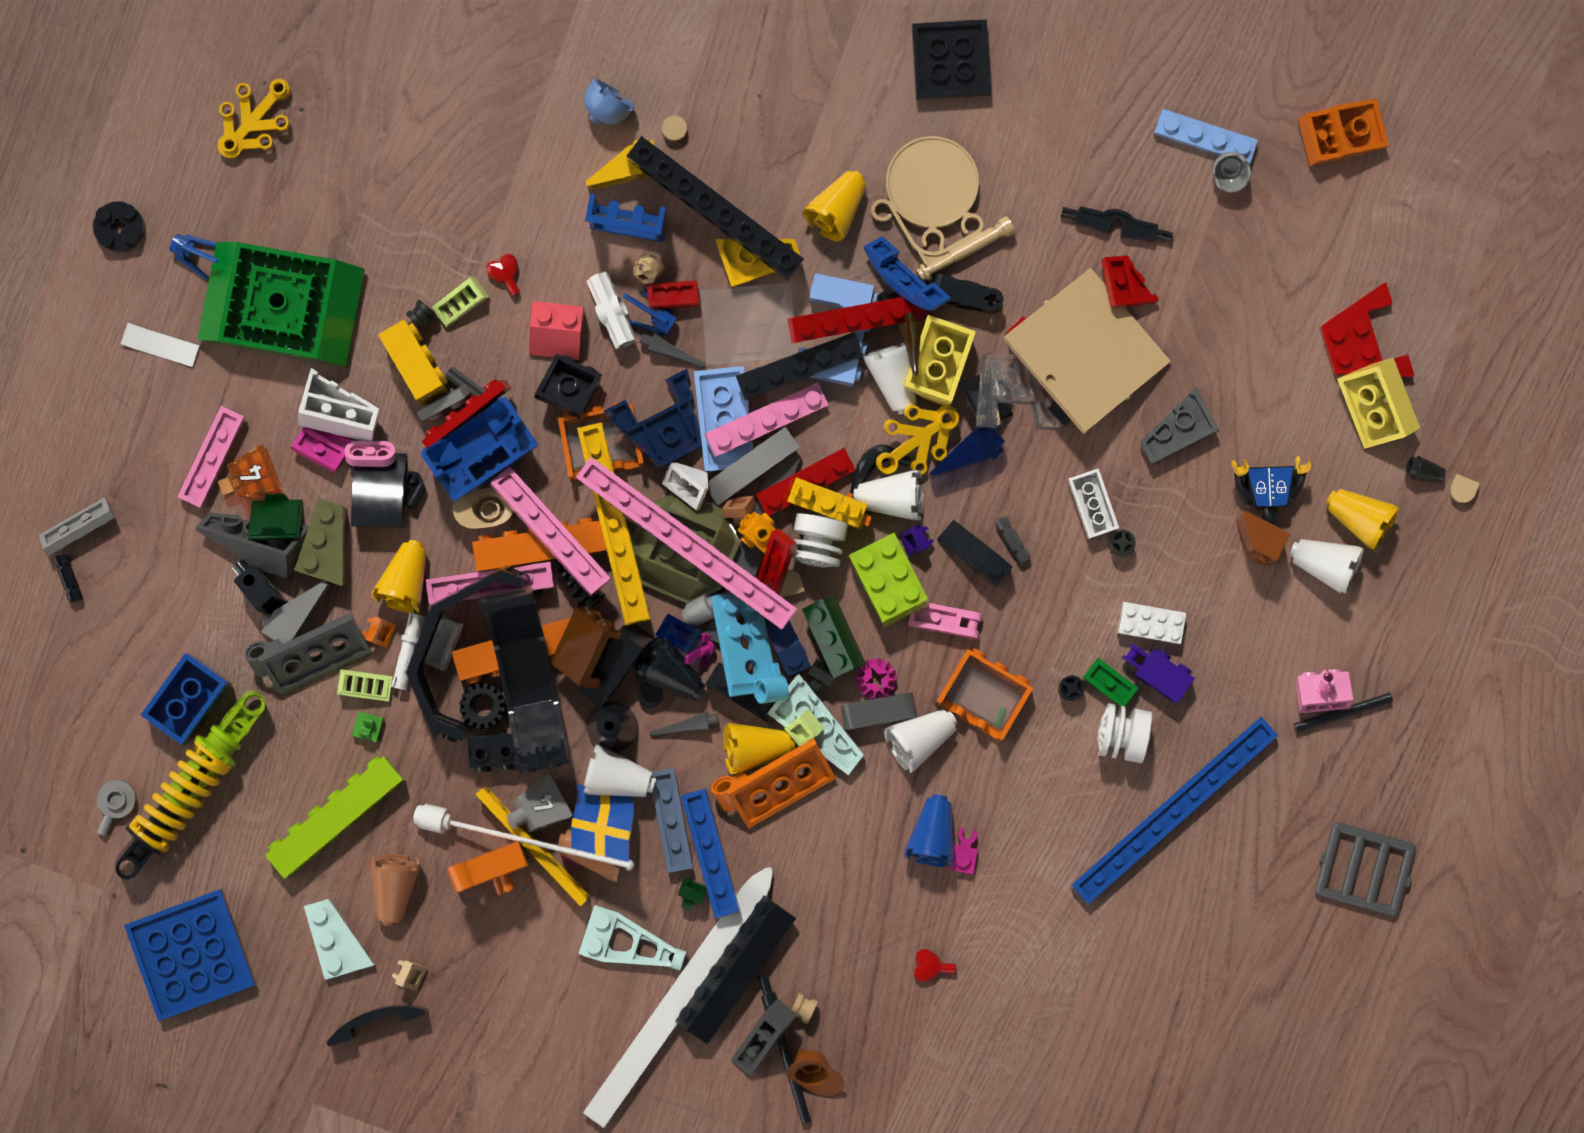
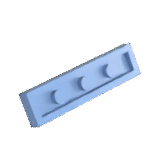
M1165 109L1161 111L1154 135L1219 156L1226 152H1238L1245 156L1249 165L1258 141L1257 139Z

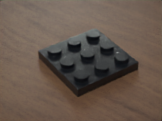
M987 19L912 23L916 100L991 95Z

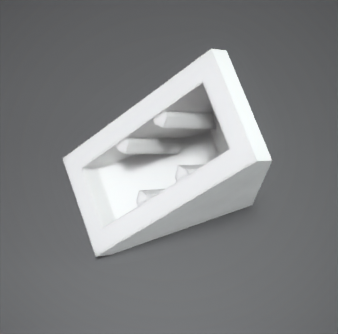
M670 462L662 484L695 510H700L708 490V474L702 470Z

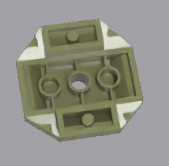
M675 493L652 501L730 560H734L740 546V541L731 519L724 518L722 508L703 501L700 510H695ZM637 525L631 542L642 585L686 604L705 593L713 594L721 590L722 585L642 526Z

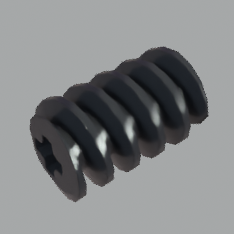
M562 565L554 570L555 574L563 572L559 581H568L564 589L566 591L573 590L570 598H579L575 604L577 608L584 607L583 610L586 611L587 608H593L599 604L606 596L605 593H595L590 597Z

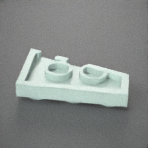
M330 899L304 906L325 980L375 965Z

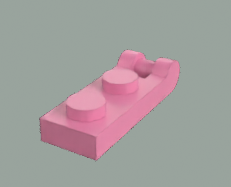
M929 603L923 609L910 614L908 626L977 640L979 635L977 627L978 623L982 620V614ZM961 619L968 620L967 628L960 627Z

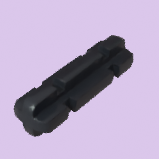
M66 554L55 556L53 561L55 566L59 568L57 572L64 590H67L65 594L68 601L74 603L81 600L82 594L80 589H77L78 583L73 569L68 565L70 564L68 556Z

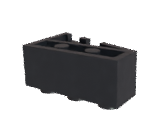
M636 624L623 625L617 630L622 634L620 639L611 637L608 639L607 642L609 644L602 651L593 670V674L601 680L598 688L593 689L583 686L577 688L578 692L600 708L608 702L633 664L638 661L645 647L654 639L653 636Z

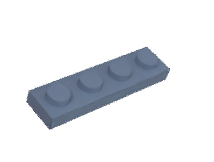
M675 769L655 771L652 774V778H656L653 797L667 872L692 869L693 865Z

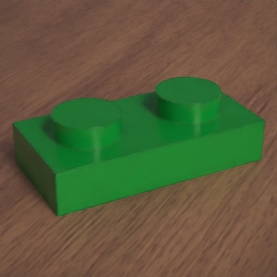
M1098 657L1082 677L1118 706H1126L1138 690L1137 686Z

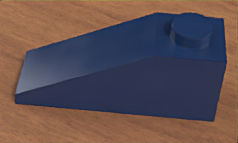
M765 618L767 634L787 677L789 678L798 672L810 668L811 664L790 620L781 630Z

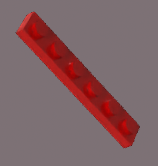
M903 297L787 318L791 343H798L905 322L906 313H914L915 320L927 318L928 315L932 316V311L920 308Z

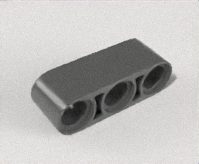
M913 692L841 705L845 730L917 718Z

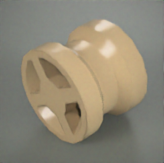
M799 993L791 1010L797 1014L798 1018L802 1019L803 1023L808 1024L818 1001L814 999L808 1000L803 994Z

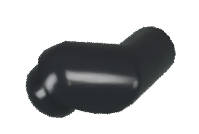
M409 471L405 476V480L410 490V495L404 504L415 510L426 492V487L422 476L418 472Z

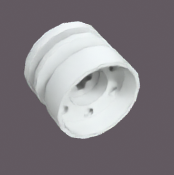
M797 514L793 531L804 535L803 539H793L797 542L796 546L801 547V551L794 550L792 558L800 561L802 564L820 568L839 567L841 560L830 557V554L842 555L843 550L832 545L833 541H845L848 524L815 515Z
M1107 704L1098 729V755L1106 756L1108 748L1111 746V758H1116L1120 748H1123L1125 761L1142 763L1150 736L1152 712L1135 708L1130 719H1127L1125 706H1120L1118 714L1115 716V704Z

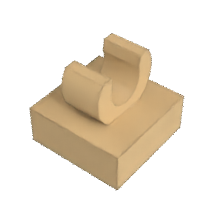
M399 960L397 964L402 966L399 974H392V977L396 979L395 984L417 991L427 967L408 960Z

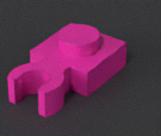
M959 828L957 835L960 840V846L954 845V864L951 867L948 864V869L973 874L978 849L971 848V843L976 840L977 831L973 830L972 837L965 839L963 837L964 828Z

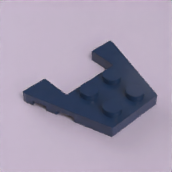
M687 369L665 379L676 404L639 423L626 399L604 410L607 417L657 468L702 446L697 415L693 411V393L689 389L688 378L690 377Z

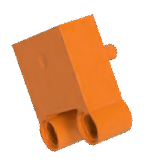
M517 841L446 869L455 893L492 880L496 892L500 896L515 889L509 873L526 867L529 864L521 843Z

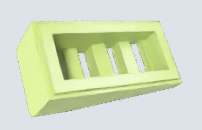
M470 277L431 308L447 328L489 298V295L475 277ZM469 287H471L474 293L477 295L476 298H474L468 290ZM463 293L469 304L466 305L459 294ZM452 299H454L457 302V304L461 308L460 311H458L456 307L453 305V303L451 302ZM445 304L453 314L451 318L443 309Z
M341 669L337 695L390 702L393 676ZM348 676H353L351 691H346ZM359 677L363 678L361 692H357ZM369 679H374L372 694L367 693ZM379 680H384L382 695H377Z

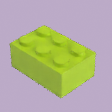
M895 533L849 555L850 562L883 627L897 622L929 605L928 597Z

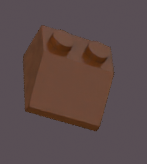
M1247 511L1238 514L1236 522L1246 553L1252 556L1251 560L1262 566L1276 562L1291 534Z

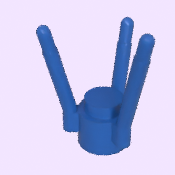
M176 234L170 244L169 251L176 254V260L183 262L195 273L208 280L209 276L186 257L190 258L195 254L214 263H219V259L196 249V244L215 248L216 242L195 238L189 234L186 236Z
M643 289L642 293L648 298L647 290ZM623 294V298L653 316L651 323L655 325L651 326L628 319L631 326L654 332L659 336L662 332L668 335L677 317L672 315L673 311L662 309L656 312L628 294Z

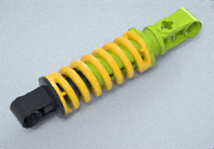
M248 690L244 692L237 703L224 716L220 725L213 724L210 728L211 732L206 738L199 735L195 737L194 744L196 746L194 749L196 752L191 749L187 750L186 756L190 760L187 763L182 760L177 763V766L182 769L179 774L174 771L169 773V777L173 782L170 785L166 782L161 783L160 787L165 791L163 793L164 797L158 793L152 795V799L159 806L155 809L150 804L144 805L143 809L151 815L150 818L147 820L141 815H137L130 825L128 824L125 827L132 838L115 859V870L120 878L125 880L134 878L153 853L165 857L167 850L170 848L167 840L174 841L178 838L176 829L183 830L187 826L184 818L192 819L195 816L193 807L200 808L204 804L201 796L209 797L212 794L209 785H219L220 778L217 774L226 775L232 766L236 765L232 755L235 753V750H239L242 747L240 740L247 735L254 722L265 709V700L259 691ZM250 697H257L260 699V704L258 707L250 709L246 706L247 700ZM125 860H130L134 863V867L130 871H123L119 867L120 864Z

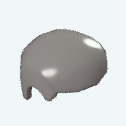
M1235 151L1220 155L1215 160L1212 168L1213 178L1217 187L1228 193L1239 192L1245 188L1251 177L1248 160L1244 155Z

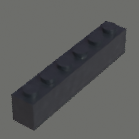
M764 895L755 905L747 920L740 926L733 940L725 947L721 957L711 967L709 974L702 984L697 987L694 995L680 1011L675 1021L687 1032L708 1044L796 920V917Z

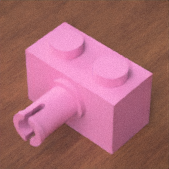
M1328 669L1327 672L1324 670L1321 674L1306 672L1297 677L1295 688L1299 713L1349 709L1351 707L1353 694L1349 671L1341 672L1338 669Z

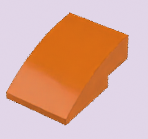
M1377 98L1332 106L1329 109L1305 113L1298 118L1310 166L1338 161L1389 147Z

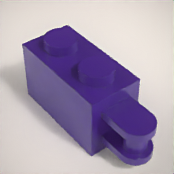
M1131 643L1129 646L1131 648L1126 656L1123 655L1122 659L1137 669L1134 676L1172 703L1178 704L1195 680L1190 675L1192 671L1181 663L1177 666L1169 661L1171 656L1161 649H1158L1157 652L1154 649L1150 650L1147 654ZM1139 655L1145 658L1141 665L1134 662Z

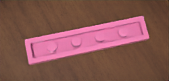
M815 383L705 433L704 436L714 457H717L827 407L828 403L819 383Z
M552 562L511 567L529 574L527 582L522 588L503 581H496L463 600L478 599L531 587L532 591L555 588ZM496 570L426 579L429 605H433L436 601Z

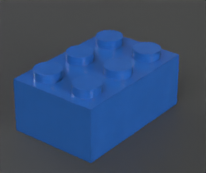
M185 653L141 713V716L181 745H188L232 683L194 655Z

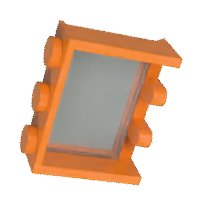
M629 404V407L635 416L633 404ZM602 406L589 408L588 412L583 413L580 419L568 413H564L563 417L558 418L570 481L578 480L576 476L586 464L577 428L600 422L603 424L614 473L645 467L642 452L604 413L606 409H603Z
M973 648L972 651L967 649L935 704L1001 742L1033 690V687L1029 685L1030 681L1019 674L1015 677L1008 673L1009 668L1000 662L995 661L993 664L986 660L987 655L976 648Z

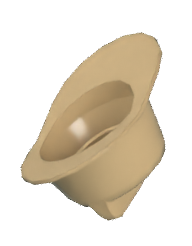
M492 487L473 490L453 504L455 520L461 526L468 529L499 526L510 519L513 513L509 505Z

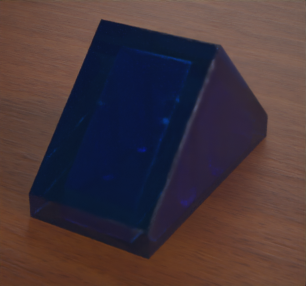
M667 614L655 635L660 638L665 637L674 647L688 654L702 633L676 617Z

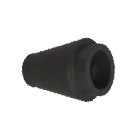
M1421 456L1410 457L1405 473L1411 480L1441 483L1444 480L1446 469Z

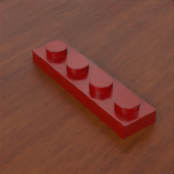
M496 379L489 382L484 387L485 392L480 396L475 394L464 403L466 407L459 412L454 410L445 417L446 422L440 427L435 425L425 433L427 437L421 442L425 447H429L477 416L512 389L506 380L497 381Z
M841 448L755 494V497L763 512L770 516L791 505L787 500L796 478L825 487L856 469L845 448Z

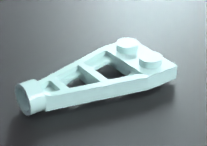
M594 905L579 954L601 962L668 966L681 971L687 951L674 948L619 912ZM622 928L632 935L633 944L630 950L623 952L613 951L610 948L609 943L614 929ZM641 939L650 941L657 946L658 950L655 957L649 958L637 955L636 950ZM675 953L672 962H670L669 955Z

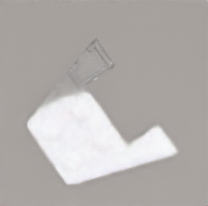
M987 353L982 356L976 417L977 427L995 428L1001 425L997 403L1032 405L1037 430H1056L1060 427V423L1057 418L1053 419L1051 412L1048 410L1052 406L1048 398L1043 397L1038 387L1041 384L1015 354Z

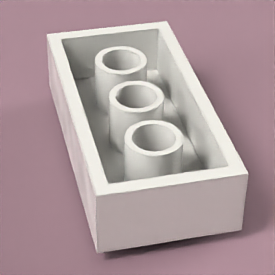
M1099 468L1067 480L1088 539L1119 529Z
M1122 602L1117 634L1180 645L1186 613Z

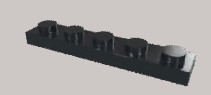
M853 332L736 376V379L746 401L863 357V353L856 334Z

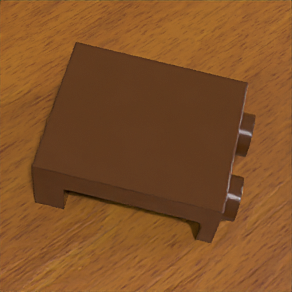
M575 608L550 663L577 685L597 689L601 680L593 674V670L610 637L620 639L622 634L614 629L615 625L601 619V614L596 610L587 608L585 611Z

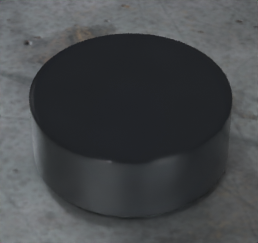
M643 684L638 690V699L645 707H656L663 700V690Z

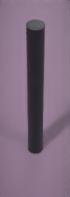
M1389 692L1352 704L1349 709L1333 710L1293 723L1296 733L1391 703L1393 698Z

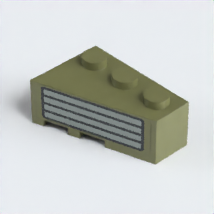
M318 498L294 571L347 588V508Z

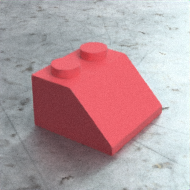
M533 301L530 321L529 355L554 358L557 353L579 361L585 317L584 307Z

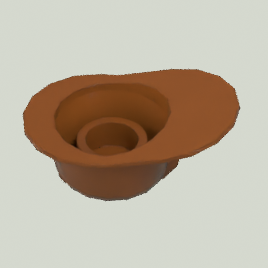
M799 1049L794 1064L787 1071L789 1079L816 1095L834 1096L840 1093L844 1086L842 1076L829 1067L826 1056L818 1051Z

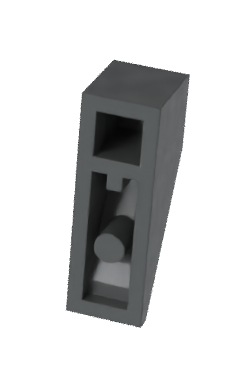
M777 999L762 1014L731 1061L751 1076L788 1030L797 1014Z

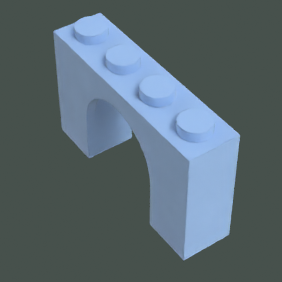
M815 273L809 302L845 308L876 302L878 293L873 292L874 285ZM870 329L855 331L863 356H865L867 342L863 341L864 332H870ZM799 347L798 353L808 348ZM859 359L808 378L853 387L854 380H860L862 366H857Z

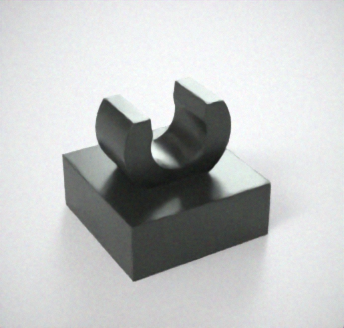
M816 658L808 674L814 677L809 686L818 691L822 683L830 686L834 678L828 665Z

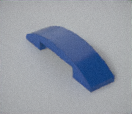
M883 236L864 246V250L877 272L890 287L907 301L930 311L950 301L951 297L934 282L927 286L898 260L899 250Z

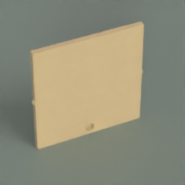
M1091 267L1052 299L1044 301L1042 307L1002 338L1083 434L1121 402L1129 400L1132 393L1171 362L1125 307L1111 308L1107 286Z

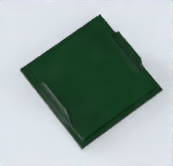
M284 493L266 494L264 501H252L248 540L298 539L303 500H289Z

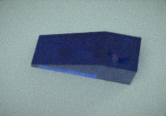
M978 425L929 473V476L936 478L986 462L990 457L995 460L1004 451L1001 446L1006 441L990 425L980 428Z

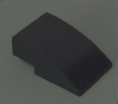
M396 453V460L389 466H354L351 502V526L353 528H404L405 476L407 472L406 453Z

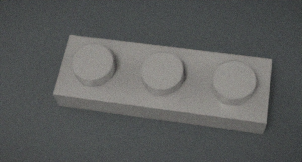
M104 497L39 534L43 550L49 556L56 551L62 550L73 541L83 538L87 533L99 526L107 524L115 518L110 503Z

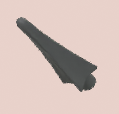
M643 333L639 343L648 346L647 351L679 359L701 368L705 367L704 362L681 351L654 333L653 337H650Z
M703 712L676 724L652 730L650 735L657 736L674 732L711 729L710 725L718 724L719 718L717 713L708 715L707 712Z

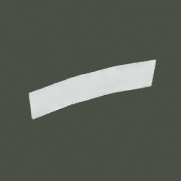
M127 323L121 345L193 367L199 345Z

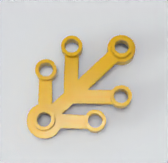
M275 79L271 82L270 92L252 113L250 104L252 89L246 83L237 85L236 94L240 98L241 126L236 131L234 130L233 116L236 113L235 107L230 102H224L220 105L219 111L223 116L224 135L218 141V150L224 157L235 158L241 154L242 150L259 148L270 150L273 147L274 141L268 134H262L258 139H244L249 132L279 130L283 132L288 130L290 121L284 115H278L275 119L260 120L277 100L282 101L290 96L291 88L284 79ZM277 85H283L284 88L281 92L275 91ZM242 88H248L246 95H240ZM230 106L232 111L229 114H224V108ZM279 120H286V125L278 127ZM264 138H268L270 140V143L267 146L261 145V141ZM233 141L234 147L232 149H227V142Z
M913 404L908 405L904 409L905 417L913 421L918 418L933 421L926 427L900 424L894 419L887 420L884 423V431L890 435H910L912 437L891 453L885 452L880 454L876 459L878 470L885 474L895 472L898 467V460L918 446L916 460L911 463L910 469L911 471L916 470V465L921 463L922 469L920 471L924 475L927 471L926 460L931 436L939 431L937 445L931 448L930 454L938 461L944 460L947 457L946 446L949 431L955 428L959 422V414L952 406L944 405L937 411L920 409ZM915 408V415L910 417L909 411ZM946 413H948V414H949V419H948V421L943 422V420H942L943 415L946 414ZM895 423V430L890 432L889 425ZM941 448V456L936 457V450ZM888 458V465L882 466L883 459Z

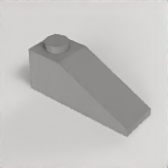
M323 581L279 607L273 614L268 613L261 624L264 627L261 632L273 640L279 639L281 644L299 637L331 585Z

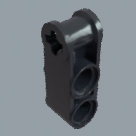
M935 274L933 282L951 297L950 301L946 304L987 314L998 313L1002 308L1003 295L998 289L983 286L972 281L959 280L943 274ZM991 296H994L995 301L998 302L994 303L993 307L988 306L989 303L987 301Z

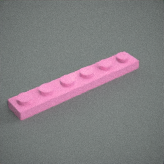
M510 466L490 482L491 487L590 597L610 581V577Z

